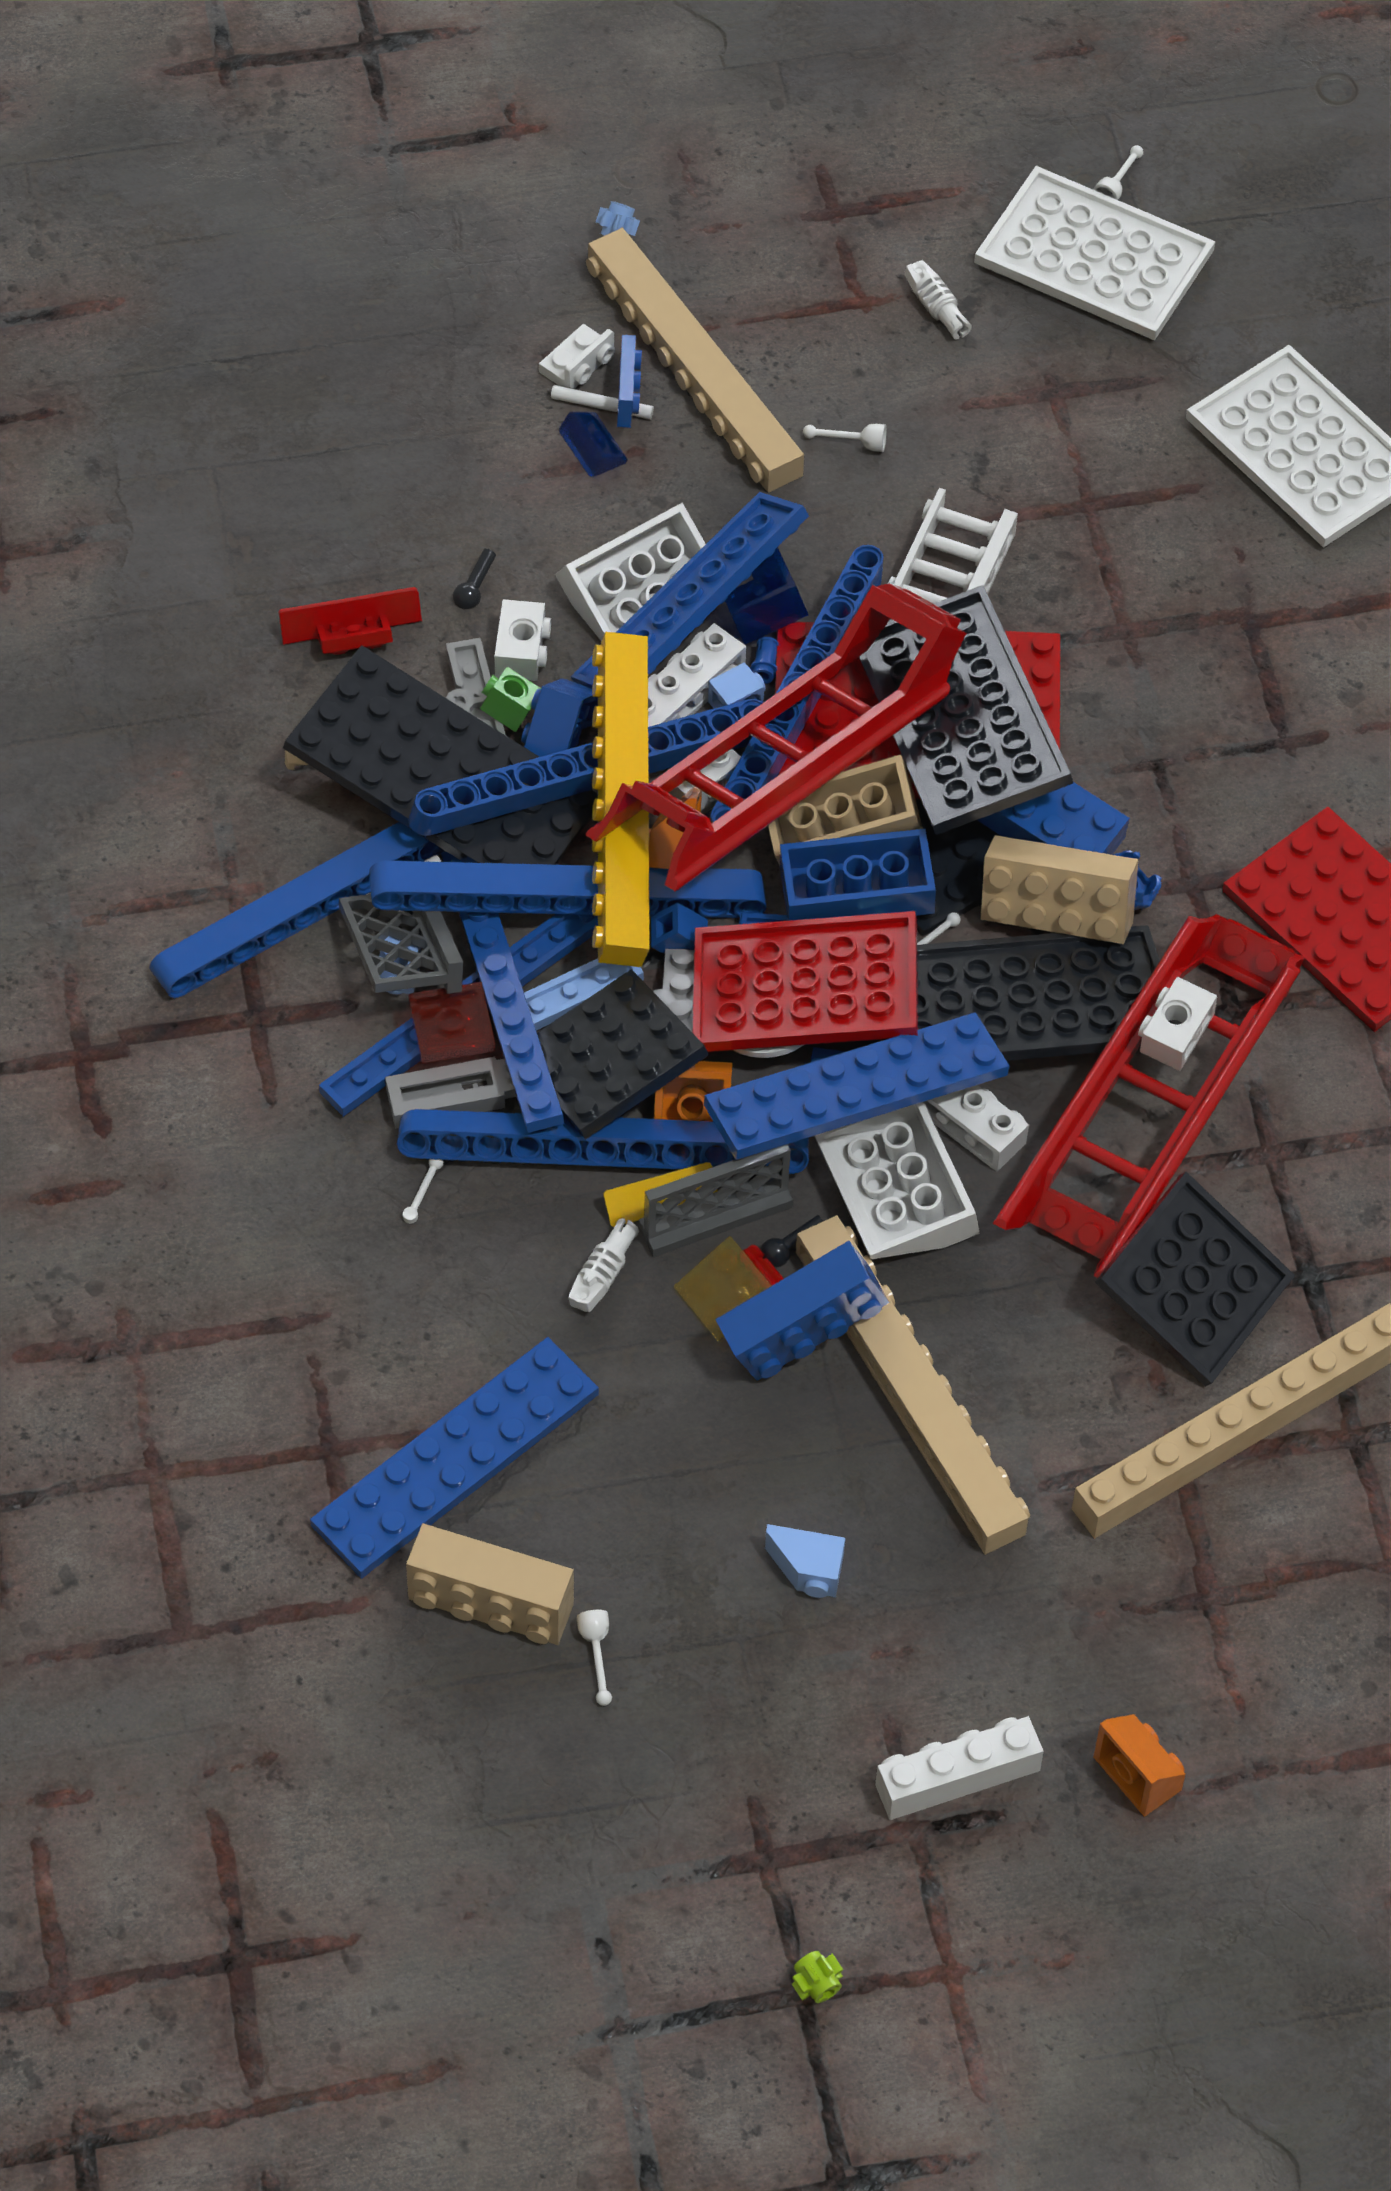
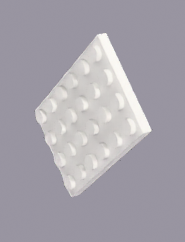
M1035 166L975 253L974 263L1155 340L1213 253L1215 241Z
M1287 345L1187 409L1186 419L1323 548L1391 504V438L1290 345Z

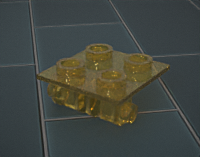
M729 1236L676 1283L674 1288L717 1341L720 1342L724 1335L715 1319L772 1285L735 1240Z

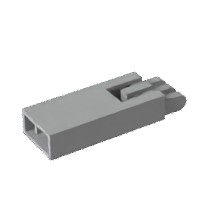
M495 1057L385 1077L386 1092L395 1129L399 1128L402 1115L409 1110L487 1112L505 1108V1099L516 1097L505 1059L496 1060ZM487 1081V1085L478 1087V1084L476 1083ZM474 1083L471 1089L464 1090L462 1088V1085Z

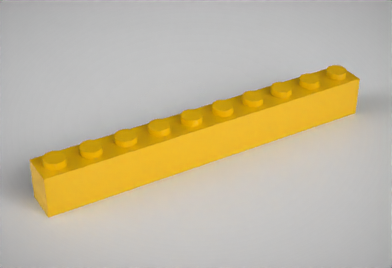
M605 631L601 644L594 646L592 665L598 667V675H595L593 680L592 695L593 697H598V706L594 707L592 726L598 728V737L595 736L593 741L592 757L598 759V768L595 767L593 772L592 788L598 790V799H595L593 803L592 819L593 821H598V823L608 813L622 783L633 785L636 780L649 784L648 636ZM645 810L638 812L599 841H592V851L598 852V862L594 863L592 882L593 884H598V894L595 893L592 904L593 916H598V926L595 925L592 936V947L598 948V963L642 967L649 951V812Z

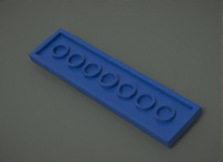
M759 492L616 632L648 636V675L657 668V665L670 652L677 649L681 642L695 628L699 627L718 605L725 602L728 595L743 581L747 580L752 572L766 558L770 557L789 535L798 530L799 525L809 517L803 505ZM593 655L571 676L573 682L589 688L593 687L594 677L598 675V667L592 665Z
M976 1012L919 1029L918 1036L899 1035L707 1094L704 1098V1106L734 1158L738 1160L1008 1076L1009 1064Z
M547 1337L310 1519L311 1527L362 1579L418 1536L422 1523L431 1526L599 1395V1387Z

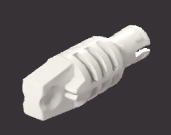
M923 260L907 265L904 275L913 292L930 315L936 320H941L954 339L965 337L970 332L972 325L958 310L957 299L939 275Z
M625 1219L617 1220L607 1240L595 1246L593 1253L588 1257V1261L583 1265V1269L578 1273L568 1298L572 1307L585 1312H591L608 1292L620 1270L625 1265V1252L639 1233L638 1227L633 1222L628 1220L626 1226L623 1227L626 1222Z

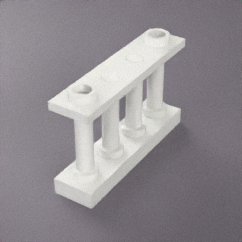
M939 488L934 500H927L922 514L924 521L897 577L892 576L888 584L908 589L933 604L947 599L946 597L909 586L916 572L961 587L963 592L983 585L988 595L1014 539L1018 513L1004 509L999 522L995 520L992 523L944 508L946 490ZM941 521L987 536L989 544L987 547L981 546L979 549L933 533L938 522ZM930 547L976 562L975 566H977L975 573L969 572L967 575L921 560L926 548Z

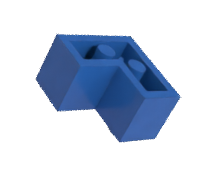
M563 678L543 685L541 689L538 688L531 704V708L535 710L532 722L527 723L521 738V742L525 743L524 747L539 757L577 747L582 729L592 726L594 707L598 706V697H593L592 688Z

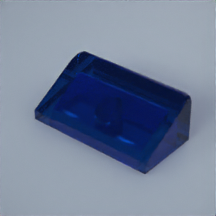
M596 412L568 413L559 428V432L590 477L600 475L626 464L628 461L627 457Z

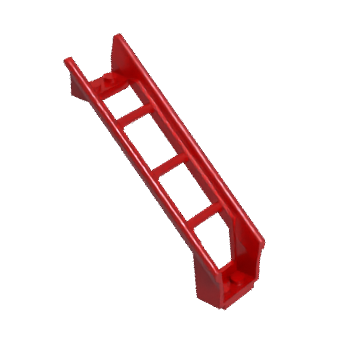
M890 583L879 586L872 585L833 654L648 784L636 780L633 785L622 783L606 816L599 823L591 827L587 831L586 836L597 842L641 810L656 816L663 814L668 817L666 823L669 826L683 832L673 853L665 886L673 891L679 890L947 697L950 691L947 679L951 665L967 634L957 628L961 619L908 589ZM891 618L926 638V641L898 690L874 707H871L833 685L828 680L837 675L842 668L864 654ZM814 690L859 716V718L812 752L801 749L765 726ZM751 735L796 763L744 799L705 776L700 770ZM687 781L728 806L731 810L711 823L707 816L669 794V792Z
M1218 914L1200 919L1188 916L993 1224L1004 1230L1021 1228L1029 1222L1101 1259L1094 1273V1276L1098 1278L1156 1205L1282 1000L1287 997L1292 984L1301 972L1300 967L1305 957L1239 922L1226 919ZM1203 962L1265 993L1266 996L1251 1007L1240 1026L1235 1023L1232 1024L1216 1015L1213 1016L1207 1028L1231 1041L1196 1097H1193L1134 1069L1129 1062L1141 1045L1142 1037L1138 1036L1140 1026L1147 1015L1153 1017L1158 1009L1155 1005L1164 987L1170 989L1176 977L1183 979L1185 975ZM1119 1078L1186 1111L1150 1170L1145 1167L1141 1168L1101 1148L1083 1136ZM1073 1150L1141 1184L1124 1210L1119 1222L1050 1188Z

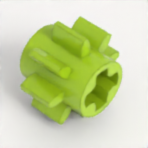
M813 1951L802 1957L794 1965V1970L797 1974L792 1977L794 1980L792 1986L802 2000L811 1996L816 2003H822L833 1997L842 1987L839 1979L843 1977L841 1972L844 1969L834 1954L825 1958L819 1951Z

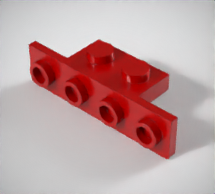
M416 587L303 605L278 611L283 644L318 639L323 654L331 653L335 655L346 653L350 649L360 648L361 645L369 649L379 648L385 643L393 642L390 626L422 621L419 592Z

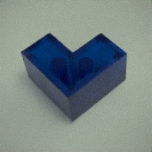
M778 547L770 557L766 558L752 572L753 580L736 587L725 601L744 644L760 639L809 615Z

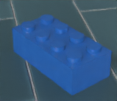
M1073 782L1071 785L988 815L977 821L1003 837L1111 855L1125 839L1130 818Z
M926 829L780 844V872L788 921L915 911L916 916L935 914L936 889Z
M847 1241L715 1320L735 1357L758 1381L761 1378H769L776 1375L783 1365L793 1359L808 1356L815 1350V1346L827 1339H835L847 1332L849 1326L859 1320L870 1319L876 1316L882 1310V1307L890 1302L868 1263L852 1243Z

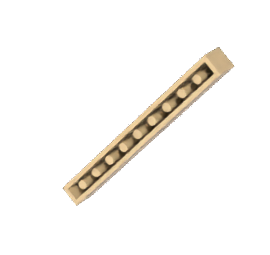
M622 227L588 243L586 265L590 274L594 278L598 277L604 285L608 297L611 300L615 299L621 306L626 320L636 325L643 341L647 345L651 344L657 352L661 364L664 367H669L674 373L679 387L682 390H687L693 397L698 411L708 416L717 435L723 436L727 440L733 455L737 459H742L746 464L752 479L756 483L760 482L769 493L802 477L804 453L625 229Z
M838 1215L797 1233L796 1253L804 1266L845 1242L850 1241L868 1263L875 1277L877 1274L868 1255L863 1256L858 1249L855 1233L850 1226L844 1227ZM879 1282L890 1303L883 1306L876 1316L870 1319H861L849 1326L846 1333L986 1555L1026 1535L1028 1519L1030 1518L1029 1509L1021 1497L1016 1498L1011 1491L1010 1480L1005 1470L1001 1466L996 1467L992 1461L990 1448L984 1437L975 1434L966 1408L963 1405L958 1406L951 1396L952 1389L947 1378L943 1374H937L932 1366L933 1359L928 1348L924 1344H918L913 1336L914 1329L909 1318L905 1314L900 1315L894 1306L895 1299L890 1288L887 1285L882 1286Z
M1389 1303L1079 1485L1075 1488L1072 1504L1073 1512L1095 1539L1391 1363V1304Z

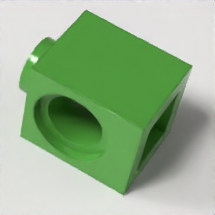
M506 667L499 678L492 675L481 693L487 697L480 710L516 732L532 709L531 704L535 692L538 688H541L511 668Z

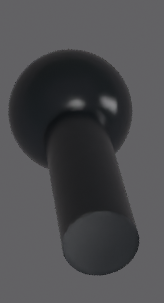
M484 548L467 582L461 583L455 588L453 600L459 608L472 609L480 603L481 593L479 588L496 557L492 550Z
M816 1215L783 1239H768L760 1249L764 1254L762 1258H767L775 1268L785 1265L790 1258V1252L796 1248L797 1233L823 1222L819 1215Z

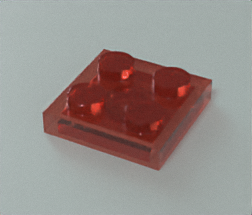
M482 982L462 985V992L447 994L445 988L408 994L421 1063L495 1051V1040Z

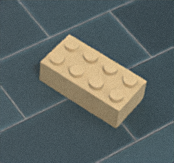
M901 755L841 772L768 825L774 854L779 865L780 844L923 829L912 780Z
M995 835L984 859L981 920L1124 944L1134 919L1138 859Z
M422 1523L406 1563L408 1599L413 1600L416 1605L425 1609L439 1608L451 1612L453 1616L464 1621L478 1620L487 1623L491 1628L500 1632L513 1631L526 1635L528 1639L535 1643L546 1644L549 1642L559 1645L574 1605V1569Z

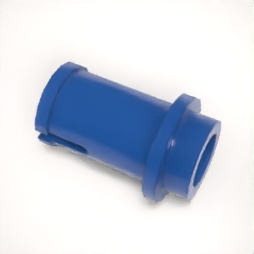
M762 637V640L758 639L755 661L751 663L750 670L753 673L757 672L766 684L776 677L778 669L776 666L777 646H779V642L772 637Z

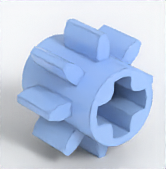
M611 201L609 208L600 207L596 223L603 226L601 234L605 236L623 227L628 234L635 236L640 220L633 217L635 209Z

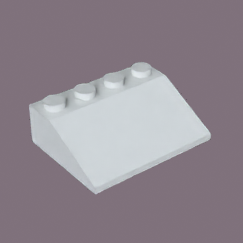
M681 503L565 565L555 576L572 606L602 641L605 631L616 633L706 544L684 504ZM731 592V593L728 595V598H730L731 596H733L734 593Z
M924 1102L815 1135V1139L870 1259L946 1248L980 1234L976 1212Z

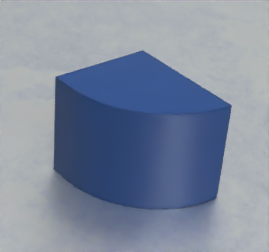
M677 902L651 916V947L664 954L665 949L695 950V928L708 927V919Z

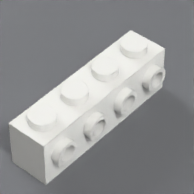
M715 623L705 632L697 633L683 652L674 654L661 672L657 675L653 674L648 678V727L695 714L708 702L709 680L744 662L746 663V645Z
M975 1085L924 1101L930 1117L937 1127L996 1172L1026 1144L1029 1124L1026 1123L1020 1113L1009 1110L1001 1104L988 1089H982Z
M1029 1716L1018 1720L1011 1717L998 1722L994 1728L981 1732L979 1730H970L961 1734L957 1740L945 1744L933 1742L921 1748L917 1753L905 1757L902 1754H897L885 1759L877 1767L875 1786L889 1820H893L1039 1772L1044 1751Z

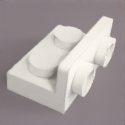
M582 324L539 363V373L561 387L575 389L579 384L586 383L600 365L607 364L615 353L614 332L607 329L600 335L585 324Z

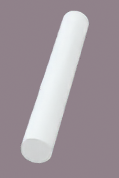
M553 385L552 399L618 413V398ZM639 403V414H632V416L651 420L654 406Z

